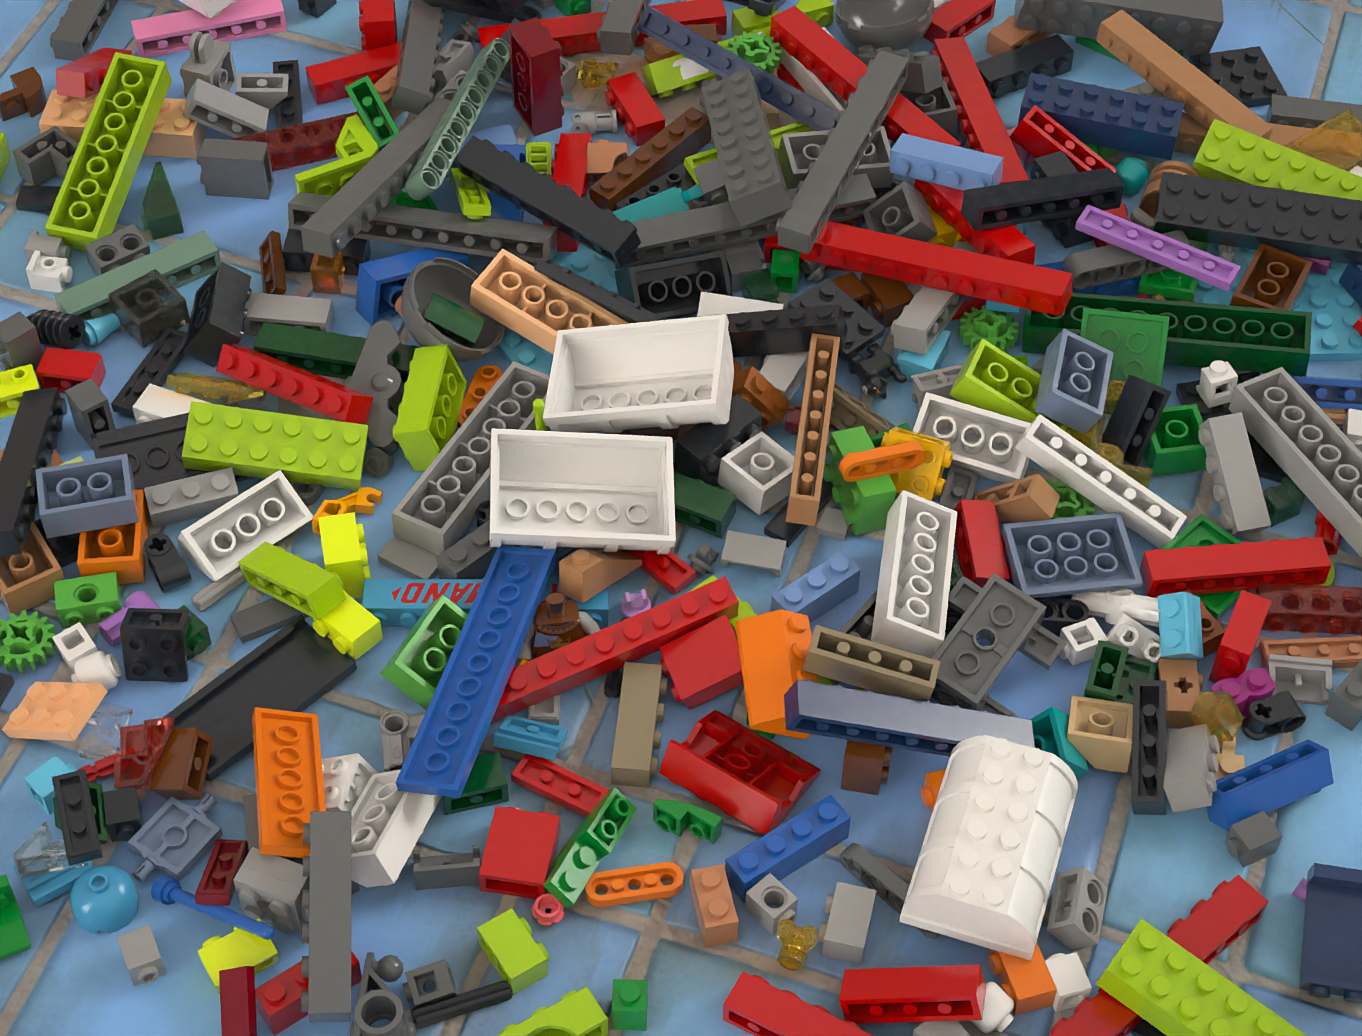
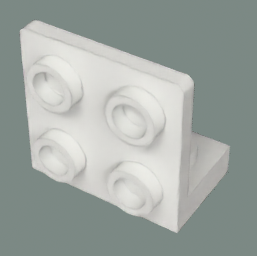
M358 753L322 759L326 811H351L371 776L378 774Z

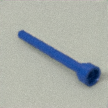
M163 875L157 878L152 885V898L164 905L180 903L266 940L272 939L275 935L273 927L221 905L195 904V895L182 890L180 883L176 879Z

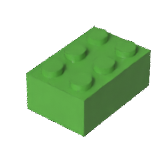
M864 426L831 432L829 444L826 447L823 471L825 481L833 483V498L836 503L840 504L844 520L847 525L851 526L855 535L886 529L887 513L894 504L897 492L889 474L855 482L844 480L839 470V464L843 457L852 452L857 453L875 449Z
M441 595L426 608L380 674L427 711L468 614L447 597Z

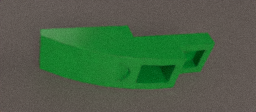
M616 787L612 788L589 813L550 866L553 870L543 886L566 908L576 902L601 859L611 853L637 811V808Z

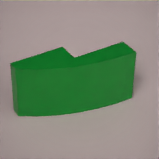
M657 799L653 804V821L666 832L671 831L680 837L688 828L696 837L707 839L713 844L721 836L722 818L706 809L689 803L666 799Z

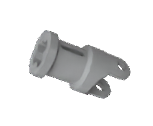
M611 110V113L585 111L572 115L571 119L576 123L572 126L573 133L595 134L596 131H612L617 133L616 110Z

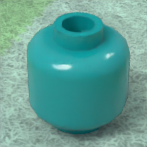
M1125 158L1115 167L1117 170L1115 172L1116 176L1125 184L1123 195L1135 196L1149 180V168L1140 158Z

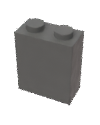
M204 138L202 148L197 150L196 160L197 164L201 165L200 181L201 184L205 185L206 195L269 200L274 179L268 143Z

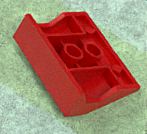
M713 710L699 720L687 740L682 744L673 739L669 741L659 773L667 777L673 784L684 787L694 793L699 799L708 801L720 808L726 815L739 819L749 825L752 830L764 835L777 828L784 821L821 772L820 768L717 710Z

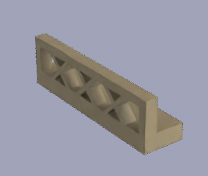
M834 383L830 423L839 430L864 426L868 436H872L896 427L839 384Z

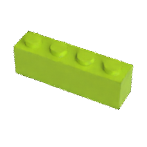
M265 541L238 562L249 586L317 620H320L347 599L342 589L343 582L338 574L333 571L329 572L316 563H310L297 554L293 555L285 551L281 546L276 547Z

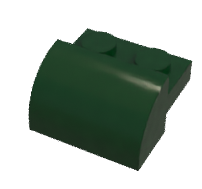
M433 293L430 302L422 313L424 320L427 323L430 322L442 335L468 348L475 344L485 321V318L436 293Z
M1098 640L1084 697L1133 704V680H1154L1158 663L1128 656L1129 648Z

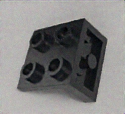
M128 608L120 626L125 677L127 680L187 682L189 673L185 635L191 622L190 610Z

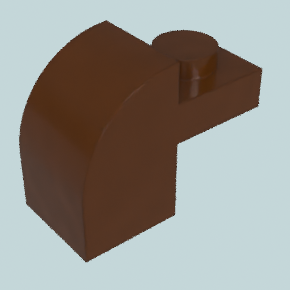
M31 67L10 75L13 89L0 94L1 119L6 121L27 112L31 118L40 114L47 104V98L41 76L36 69Z

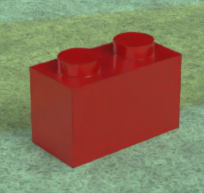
M46 347L36 374L41 389L57 387L59 393H65V390L90 378L100 389L106 370L102 355L99 353Z

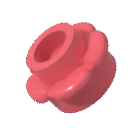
M543 894L536 899L531 913L533 918H537L539 924L550 926L552 923H558L562 920L564 905L552 894ZM550 909L551 912L546 913L545 910Z

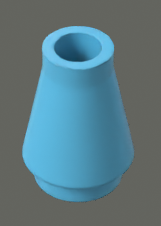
M111 313L107 316L85 320V336L82 343L87 347L91 345L97 346L112 332L120 328L121 325L118 317Z

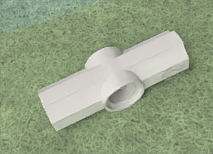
M1128 588L1073 594L1071 597L1073 600L1085 603L1089 608V615L1104 617L1107 623L1115 625L1118 617L1123 612L1140 624L1159 627L1158 613L1160 609H1158V598L1135 595L1133 590Z

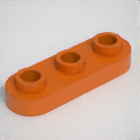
M484 365L475 372L462 402L458 418L459 428L503 375L499 367Z
M906 441L901 444L849 453L840 462L839 470L844 480L855 482L914 469L923 463L926 454L919 442Z
M661 862L596 872L592 874L585 885V897L591 905L596 907H609L673 897L683 888V871L675 863ZM670 881L672 882V884L663 885L662 882ZM636 885L639 887V889L631 890L629 889V887ZM604 890L607 893L605 895H598L596 892Z

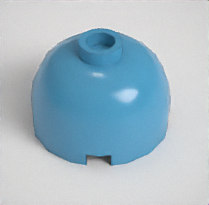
M99 865L83 872L73 884L70 893L73 916L80 927L90 933L98 934L97 931L106 930L109 933L117 932L127 926L137 915L139 902L137 886L126 871L116 866Z

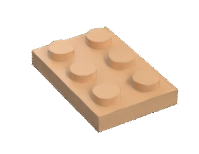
M35 681L27 690L26 696L19 706L10 714L9 720L2 730L9 738L75 741L108 691L101 683Z

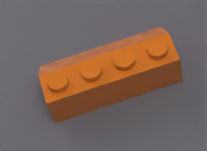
M780 609L738 620L736 630L749 727L755 730L806 740L811 734L786 730L784 694L796 680L808 679L819 683L817 674L802 670L812 638L808 615Z

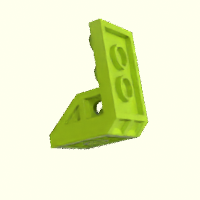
M357 114L347 117L337 140L336 152L339 160L294 175L297 194L304 192L334 196L379 153L377 143Z

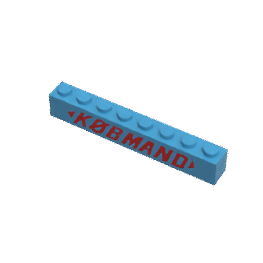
M365 579L362 606L380 620L381 628L385 626L413 628L426 608L441 595L447 597L466 614H469L484 579ZM549 580L539 605L546 604V597L549 594L560 593L559 580ZM609 587L584 603L564 595L565 602H576L579 611L586 612L599 627H608Z

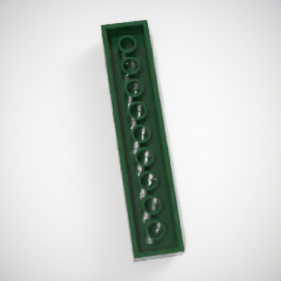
M1072 293L1062 316L1030 309L1025 311L1022 352L1046 354L1047 347L1063 328L1080 336L1083 308L1169 316L1164 364L1205 368L1209 367L1212 362L1219 360L1223 362L1228 361L1233 370L1268 373L1283 367L1289 375L1306 377L1311 346L1312 312Z

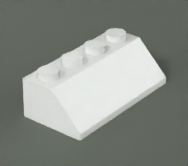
M281 470L181 531L176 541L192 564L216 582L240 567L238 562L266 541L272 545L276 544L312 521L313 515Z
M401 769L373 774L351 810V880L367 888L381 885L388 886L395 883L442 797L398 791L395 782Z

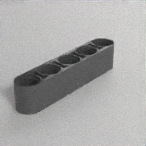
M1179 230L1162 234L1192 246L1183 231ZM1113 244L1072 253L1062 262L1063 270L1072 273V286L1076 289H1084L1171 270L1169 267Z

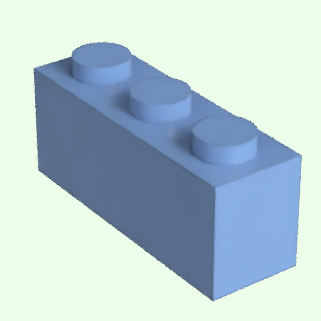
M839 551L772 595L771 612L783 609L808 615L810 624L858 592L861 569L842 551Z

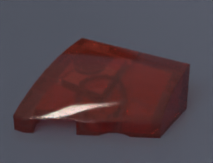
M175 718L144 720V724L120 727V755L114 756V788L122 789L136 786L137 790H141L148 786L174 726Z

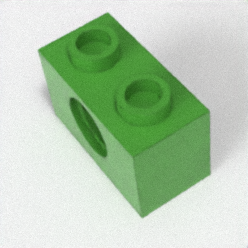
M116 571L54 581L56 612L62 628L71 627L79 622L82 625L102 622L123 608L121 588Z

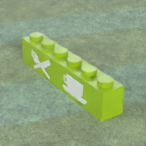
M770 26L756 30V35L765 32V38H769ZM734 38L718 42L717 44L727 49L728 42L733 41ZM682 54L641 67L650 96L658 94L659 98L674 94L673 89L681 87L682 91L697 87L695 82L703 79L705 84L719 80L717 74Z

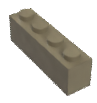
M816 625L802 670L885 695H900L906 699L920 701L930 699L935 688L941 661Z
M625 662L611 764V785L650 788L651 775L657 776L659 757L653 756L654 748L660 749L662 730H657V722H663L665 704L660 703V696H666L668 678L662 677V665Z

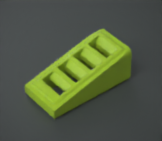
M526 143L527 163L541 175L543 173L552 175L551 143Z

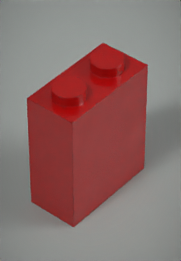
M1241 590L1219 645L1209 681L1216 683L1226 678H1238L1246 671L1272 600Z
M726 614L659 647L663 656L659 663L662 665L665 675L667 677L671 675L674 685L670 686L676 701L678 703L683 701L689 710L744 684L737 632Z
M496 806L479 870L480 891L537 899L539 896L547 894L548 890L543 885L552 872L550 866L555 860L561 834L560 816L545 811L537 813L523 811L512 806L506 808Z

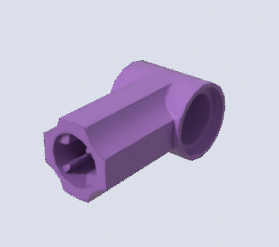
M141 590L131 594L125 601L124 608L97 624L100 633L110 646H116L121 642L120 626L128 608L161 609L145 591Z

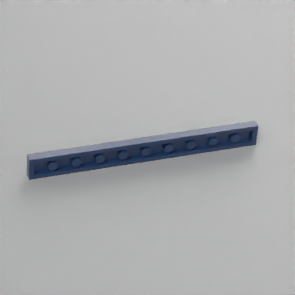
M650 6L647 7L637 30L724 79L730 77L735 72L750 69L763 101L816 131L830 130L831 127H836L840 112Z

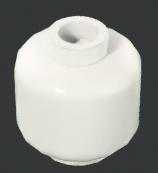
M100 650L78 659L75 662V673L71 675L73 683H101L106 690L117 686L121 670L117 660L111 653L106 654Z
M988 982L985 984L986 994L983 1019L970 1021L983 1033H990L995 1028L1001 1033L1014 1019L1010 1014L1014 1008V1001L995 982Z

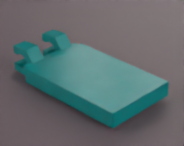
M700 185L682 192L681 188L677 189L675 186L616 210L613 213L623 222L624 220H628L631 223L643 219L665 216L670 213L689 211L687 203L700 198L704 194Z

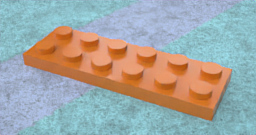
M255 707L252 715L259 852L263 855L295 858L310 856V844H303V823H310V812L326 811L318 714Z

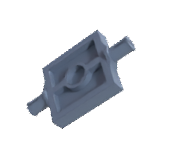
M207 793L195 807L184 804L171 796L127 842L129 849L144 859L141 865L132 872V876L142 883L154 869H157L180 881L215 844L216 840L223 835L221 827L211 822L206 816L213 806L218 803L216 798Z

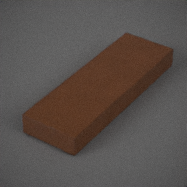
M272 230L259 247L263 292L284 295L287 289L281 235L279 232Z

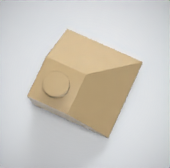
M1072 695L1067 732L1068 741L1095 769L1127 773L1132 748L1133 704Z

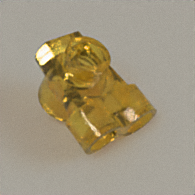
M588 58L579 62L576 77L581 79V85L586 89H595L600 85L607 86V80L617 76L619 64L609 61L601 63L596 59Z
M790 919L781 920L777 926V938L781 941L782 946L777 962L788 970H802L809 950L816 945L817 930L810 925L798 927Z

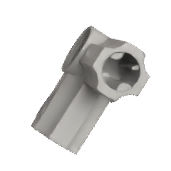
M392 710L386 712L381 717L380 729L384 772L400 770L411 748L410 743H413L425 713L405 715L399 710Z

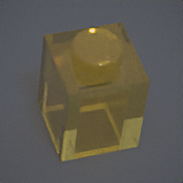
M1228 691L1200 692L1189 713L1195 726L1207 723L1211 735H1216L1218 741H1233L1244 719Z

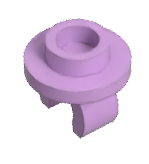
M645 589L641 590V594L624 593V599L621 602V612L626 618L651 609V602L647 597Z

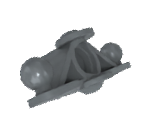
M381 320L371 327L353 375L347 378L346 387L373 397L366 421L368 436L376 448L381 449L386 454H392L399 447V443L393 437V426L397 422L398 406L402 402L404 395V383L402 382L401 374L394 367L392 354L402 343L391 322Z
M367 953L358 1000L354 1009L355 1020L350 1025V1036H416V1026L412 1022L411 1010H406L404 1013L403 1004L399 997L391 992L383 982H394L401 977L404 967L397 956L387 955L379 961H375V953ZM381 1019L392 1021L385 1027H370L374 1022Z

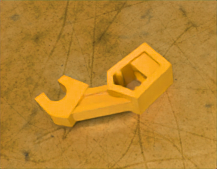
M361 487L357 492L337 500H324L312 518V532L321 536L318 517L345 514L353 511L355 513L373 514L375 503L369 501L380 504L383 500V492L371 487Z

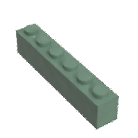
M203 230L55 294L58 310L62 313L78 315L84 321L107 316L111 313L118 315L212 274L221 263L219 249Z

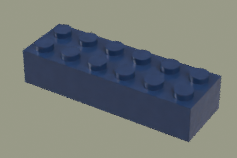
M1031 73L1021 104L1018 124L1036 105L1083 143L1171 161L1184 103Z

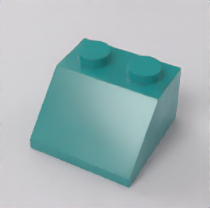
M1052 706L1030 719L1032 721L1035 748L1052 753L1063 760L1071 768L1076 779L1089 772L1086 758L1067 739L1069 715Z

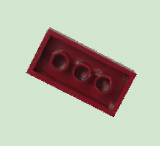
M537 17L508 26L513 107L534 136L561 128L562 116H564L561 97L564 95L561 85L563 70L560 65L562 49L559 42L553 40L548 28L543 26Z

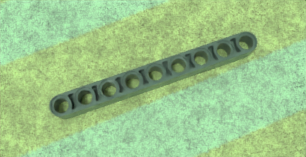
M501 38L494 39L477 54L406 181V191L414 200H423L435 191L444 180L510 58V47L505 40Z

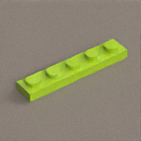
M450 168V180L463 215H467L470 219H483L484 216H491V204L484 186L463 175L459 168Z

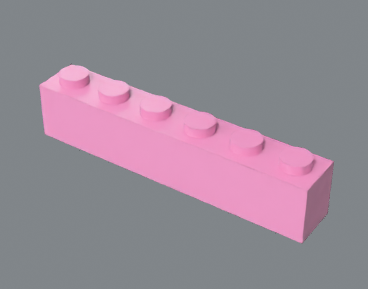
M238 0L228 5L219 15L208 18L198 11L191 9L131 21L138 53L143 58L190 50L189 41L192 34L196 31L203 34H211L213 40L230 42L287 30L285 12L281 0Z

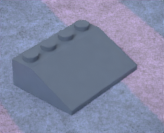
M1120 512L1003 524L1001 539L1005 543L1004 554L1006 564L1010 567V578L1016 588L1032 598L1137 588L1143 585Z

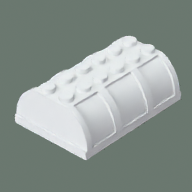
M727 315L558 330L543 413L545 425L549 426L551 431L604 432L605 434L621 433L626 429L650 427L673 429L678 428L680 425L712 422L715 425L726 424L729 421L734 379L733 355L728 332L729 321Z
M492 428L490 547H500L501 544L542 546V549L555 550L556 547L599 548L603 552H617L618 549L656 551L657 554H669L671 547H674L676 542L672 437Z
M982 735L970 737L959 742L951 752L899 922L1031 961L1078 790V782L1071 768L1052 753L1013 743L1002 738Z

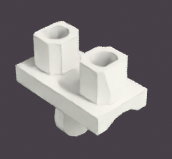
M1122 612L1114 627L1107 634L1108 640L1113 644L1129 648L1128 653L1136 658L1157 663L1161 657L1160 635Z

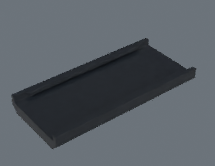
M547 257L540 259L534 267L535 271L591 300L629 324L666 320L662 316L656 315L640 307V305L617 295V293L595 284L590 279H586L570 269L556 264Z
M264 396L223 405L268 411ZM189 412L90 434L96 459L127 454L133 474L135 490H142L146 487L210 472L188 469L183 466L182 451ZM234 475L236 482L256 478Z
M301 614L157 721L155 727L161 738L164 728L194 727L214 738L205 780L211 782L254 749L252 715L255 707L302 712L357 670L356 662L354 660L350 661L324 637L320 636L315 629L305 622V617Z

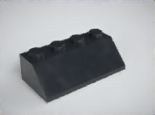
M725 251L614 271L619 296L663 318L698 312L701 292L733 296Z

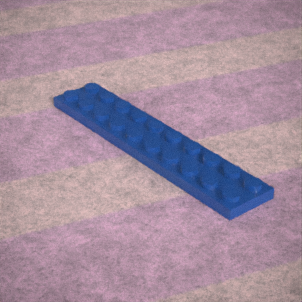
M503 545L497 547L395 782L398 791L452 798L461 797L557 562L556 550Z

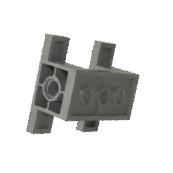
M993 573L984 587L981 588L962 575L949 593L948 606L962 614V617L931 658L941 662L935 688L930 698L941 705H958L964 709L975 711L987 710L993 714L1016 716L1015 713L990 698L993 684L1017 650L1049 671L1067 642L1041 626L1047 607ZM981 639H988L991 642V646L984 647L978 644Z

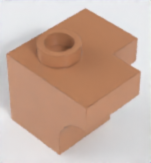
M605 139L596 140L595 143H588L587 174L590 181H598L629 157L630 150L628 144L611 143Z

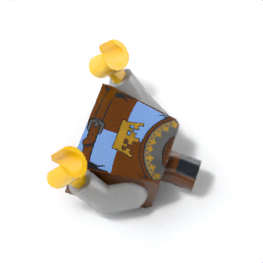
M561 593L549 594L546 597V604L539 605L517 657L519 665L528 662L529 659L533 660L600 631L598 624L586 612L579 611L576 602H565V597Z

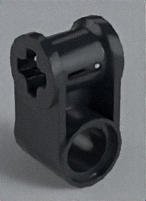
M157 533L146 539L144 547L149 557V566L163 593L192 581L184 559L179 555L167 535Z
M1282 691L1273 696L1253 701L1249 706V715L1241 723V729L1246 737L1252 740H1263L1298 729L1304 724L1307 717L1290 692Z

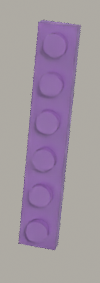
M1091 205L1086 206L1076 221L1075 229L1227 292L1237 278L1241 268L1239 265Z

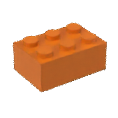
M144 489L135 490L139 522L80 532L77 565L81 577L116 571L119 584L145 582L147 553L144 544L148 538L149 508Z

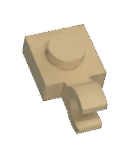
M1222 731V739H1219L1220 753L1216 754L1219 770L1214 773L1217 780L1245 768L1244 755H1235V732Z

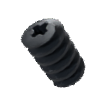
M41 309L26 317L36 327L40 344L73 349L82 342L85 336L86 326L84 320L75 314Z

